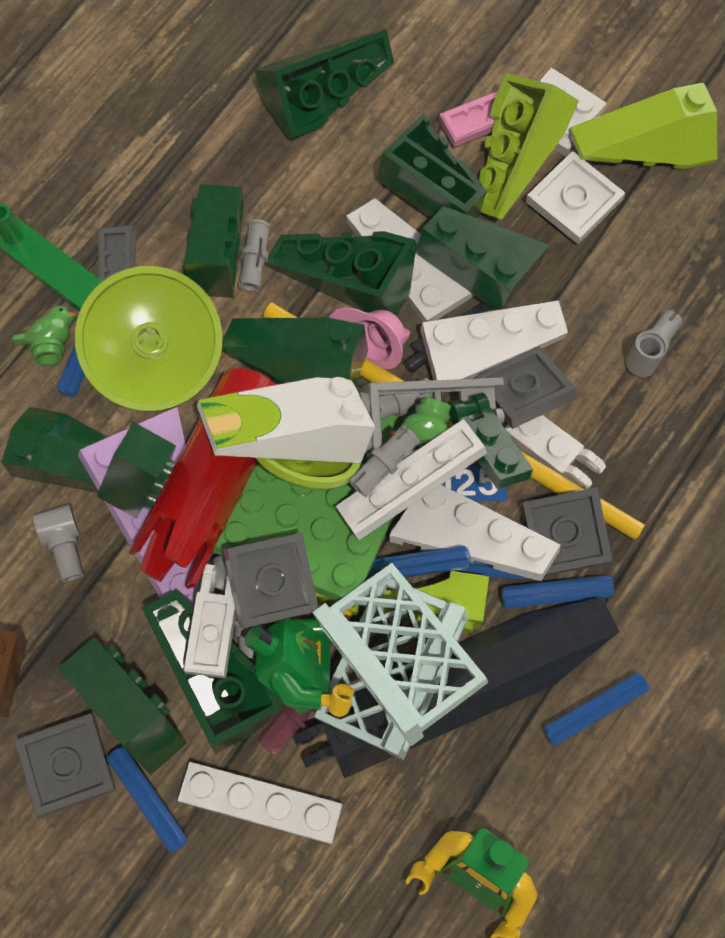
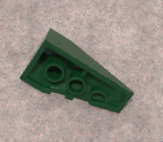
M381 29L285 58L254 71L264 105L287 137L293 139L323 126L333 112L349 103L350 97L363 86H368L394 63L387 29Z
M374 231L372 236H355L353 232H345L341 234V237L323 238L319 233L280 235L269 253L268 262L264 263L267 267L360 311L369 313L375 310H387L397 316L410 294L417 243L415 239L386 231Z
M329 317L233 318L222 341V351L254 370L260 369L271 375L274 381L279 384L316 377L332 379L342 377L352 380L355 386L368 353V344L364 324Z
M28 407L11 427L1 463L11 477L98 493L78 454L81 449L108 437L65 413Z
M175 590L142 607V610L211 748L217 754L254 734L284 709L277 695L258 681L255 675L256 664L254 665L233 642L231 643L226 678L185 673L184 666L195 606L178 590Z

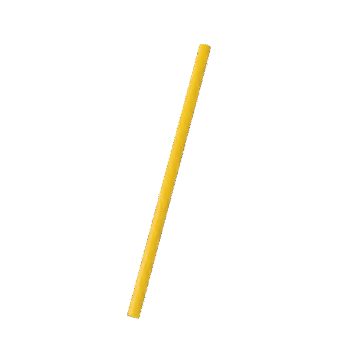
M273 302L266 307L263 313V318H298ZM365 358L359 374L372 383L405 382ZM450 419L446 422L448 428L454 426ZM521 451L533 468L530 477L558 495L586 490ZM601 499L605 523L636 541L645 524Z

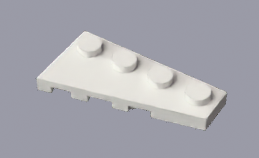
M377 199L371 200L346 216L347 224L357 236H372L374 231H386L415 239L418 244L421 235ZM415 253L411 290L406 300L423 322L438 320L475 296Z
M559 301L422 322L420 327L433 380L473 379L479 373L496 367L538 346L544 348L560 341L568 333Z
M443 485L438 486L410 505L389 535L390 542L403 545L405 542L421 546L423 551L466 546L470 552L471 563L478 561L493 565V569L542 581L560 551V544Z

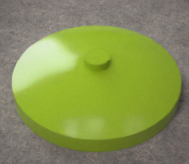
M138 266L111 275L89 294L77 318L75 349L85 376L92 386L106 399L132 411L162 412L189 402L210 382L221 358L222 327L213 302L193 280L168 268Z

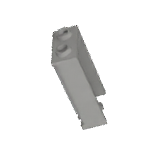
M503 378L381 382L362 386L363 392L359 393L375 425L365 451L367 461L372 457L370 453L376 447L379 449L382 447L379 395L434 393V398L441 401V392H459V399L465 402L472 395L485 393L489 399L491 410L502 424L504 422L503 409H496L495 387L504 385ZM474 415L469 416L471 421L477 420ZM412 449L403 459L407 458L419 449Z

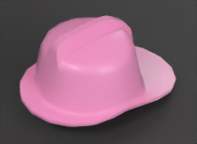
M344 307L336 309L329 316V318L364 324L368 344L366 356L368 360L383 369H393L400 364L403 357L402 348L409 339L410 331L403 327L401 321L393 313L387 310H375L366 313L358 309Z

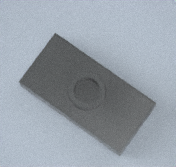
M133 226L98 228V278L104 281L117 272L136 267V229Z

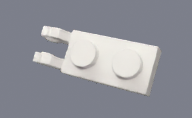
M543 415L514 429L509 424L505 427V430L517 446L537 461L584 489H589L592 481L577 467L571 466L575 459L597 474L602 473L606 468L605 462L592 451L584 449V445Z
M206 564L201 589L196 595L184 671L187 674L226 678L236 609L228 573L225 595L213 594L217 579L216 565Z

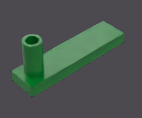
M0 204V251L80 312L89 294L102 280L13 215L8 205Z

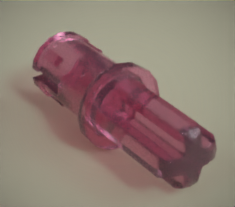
M283 707L284 710L260 739L262 747L275 756L279 755L299 728L304 730L306 727L304 722L314 711L313 709L301 715L291 707Z

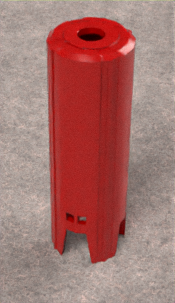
M232 368L224 372L212 397L277 384L263 376L260 372L248 368ZM202 418L198 421L129 552L131 555L140 552L152 533L153 535L140 570L159 582L164 579L175 563L180 567L187 568L196 556L185 584L187 589L195 588L258 462L255 457L215 455Z

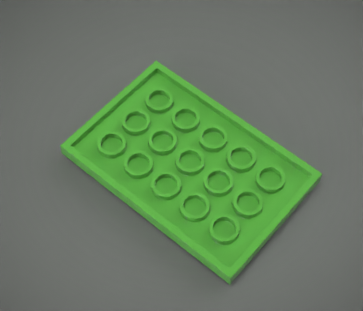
M355 386L358 393L363 392L362 388ZM416 408L407 409V413L400 417L392 415L381 420L382 446L392 437L390 432L397 431L408 416L416 413ZM425 444L418 445V446L414 447L413 449H420V448H422ZM366 453L363 456L358 471L367 463ZM257 462L213 552L224 556V549L303 533L315 593L339 601L366 582L393 518L361 540H358L336 508V505L357 492L349 482L340 487L326 490L305 489L278 479Z

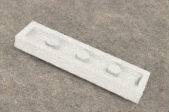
M463 419L402 460L397 465L398 470L393 475L389 473L366 498L357 491L336 505V508L358 540H361L487 454L486 448Z
M189 762L178 797V802L330 845L333 843L342 809L341 803Z

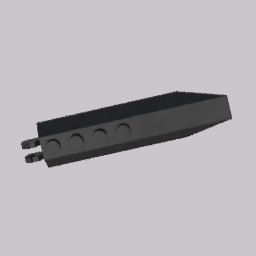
M600 597L522 614L459 642L458 644L485 675L488 683L422 732L424 737L410 746L408 750L557 684L620 632L603 598ZM452 653L451 659H458L455 656V654ZM449 667L446 686L461 688L471 681L473 676L467 669ZM413 669L406 672L408 680L413 673ZM401 674L392 677L395 681H404ZM366 687L354 691L360 712L379 705ZM434 693L425 714L436 707L438 693ZM445 694L444 700L451 695ZM351 705L349 712L342 717L334 716L329 711L327 714L340 720L355 714V711ZM384 710L363 718L367 732L382 739L389 724ZM358 720L348 723L360 729ZM320 721L321 724L312 726L293 736L296 745H305L313 741V739L326 734L331 747L310 753L303 759L305 768H310L335 757L344 779L394 757L388 752Z

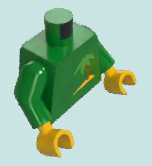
M346 610L342 614L350 621L352 613ZM286 618L279 620L266 630L259 625L253 626L249 630L244 643L248 648L257 653L255 675L258 681L277 695L285 706L293 708L301 715L310 709L321 710L322 706L327 707L329 712L337 717H342L349 712L354 689L346 684H338L333 688L330 695V639L324 635V631L319 626L316 618Z

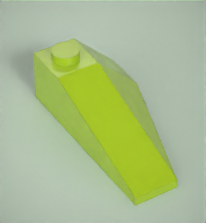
M505 73L491 108L490 117L494 119L492 136L486 137L485 148L489 150L487 165L481 169L479 182L486 189L487 193L480 213L500 220L504 218L565 134L579 100L553 84Z
M704 83L673 88L572 126L568 131L581 160L611 163L633 160L643 161L644 166L666 163L673 164L674 168L688 169L712 164L717 160V109Z

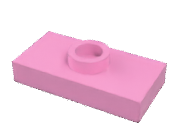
M497 92L440 114L439 121L453 147L492 133L494 119L490 117Z

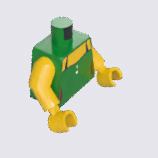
M481 827L471 833L450 831L444 834L425 856L426 862L419 861L414 863L406 879V884L408 885L413 878L422 880L424 883L420 888L419 895H424L428 892L435 877V870L439 871L443 876L501 917L505 916L507 921L501 922L490 938H520L521 934L518 927L524 925L536 901L537 891L531 876L527 874L530 861L512 848L509 843L502 841Z

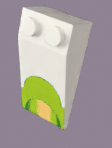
M316 377L201 399L197 404L214 454L220 456L361 463L375 429V425L352 380L342 377H335L333 379Z

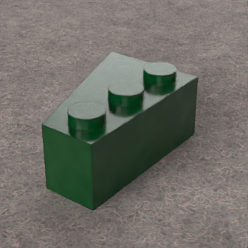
M423 113L382 152L377 180L431 218L443 206L478 218L487 193L486 189L463 160L458 161L448 149L449 143L447 140L435 133L429 125L430 119Z
M200 184L198 196L192 199L191 216L193 221L191 228L188 230L183 275L198 284L208 296L234 298L244 213L242 187Z
M443 206L422 229L416 246V253L493 309L503 310L538 269L549 245Z
M133 421L111 459L96 497L136 519L143 507L150 511L176 462L171 460L176 445Z
M94 637L64 662L58 670L123 747L152 775L187 743L165 718L171 711L159 697L154 694L148 698L142 692L148 685L132 668L126 673L120 667L125 662L120 653L111 643L104 648Z

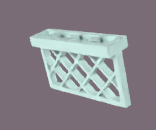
M393 563L331 607L324 603L313 611L321 629L410 746L424 737L422 732L488 683L485 675ZM393 578L399 585L397 600L377 598L378 588ZM405 594L411 601L404 600ZM355 604L368 606L365 623L349 622L342 613ZM375 606L395 608L392 626L372 624ZM402 609L419 610L422 614L421 627H400ZM428 622L434 630L427 629ZM356 631H363L362 638ZM370 632L391 634L388 652L371 651L369 649ZM398 635L419 637L416 655L395 653ZM425 638L442 639L446 643L444 658L422 656ZM453 652L458 659H451V653ZM379 660H386L385 668ZM393 661L414 663L411 682L393 680L391 677ZM421 664L443 666L440 685L418 683ZM449 667L467 669L473 676V679L461 688L446 686ZM402 690H410L408 698ZM416 691L438 693L436 707L424 716H421L414 707ZM445 694L451 695L444 700Z
M389 579L378 588L377 598L383 597L387 587L399 592V585L394 579ZM413 588L426 605L441 610L438 617L439 621L458 642L469 619L466 608L453 602L447 603ZM405 594L404 600L409 601L407 595ZM368 606L359 623H365ZM375 606L374 614L378 609L380 616L373 618L372 624L383 623V625H389L387 621L394 618L395 610L385 614L382 607ZM402 609L401 615L409 613L414 628H419L414 610ZM432 626L427 627V629L434 630ZM356 631L362 638L363 631ZM387 634L388 639H389V642H390V636H391V634ZM399 637L397 638L396 646L409 642L419 637ZM428 638L426 645L424 643L422 656L444 658L446 643L442 639ZM389 642L373 647L370 650L380 652L388 650ZM343 657L330 682V695L333 688L341 684L343 680L354 691L365 688L362 682L351 685L347 675L350 666ZM397 662L398 668L391 670V677L401 674L404 682H411L412 675L408 680L406 672L414 668V663L403 665L402 662ZM421 664L418 683L438 685L441 680L443 666ZM404 690L403 692L407 698L409 697L410 690ZM416 691L414 707L421 716H424L434 693ZM353 694L351 701L355 714L339 720L328 715L329 710L325 706H322L321 710L316 711L314 716L316 719L404 760L410 745L387 714L386 717L389 724L382 739L367 732L363 718L383 711L380 705L360 712L357 700ZM358 720L360 729L348 723Z

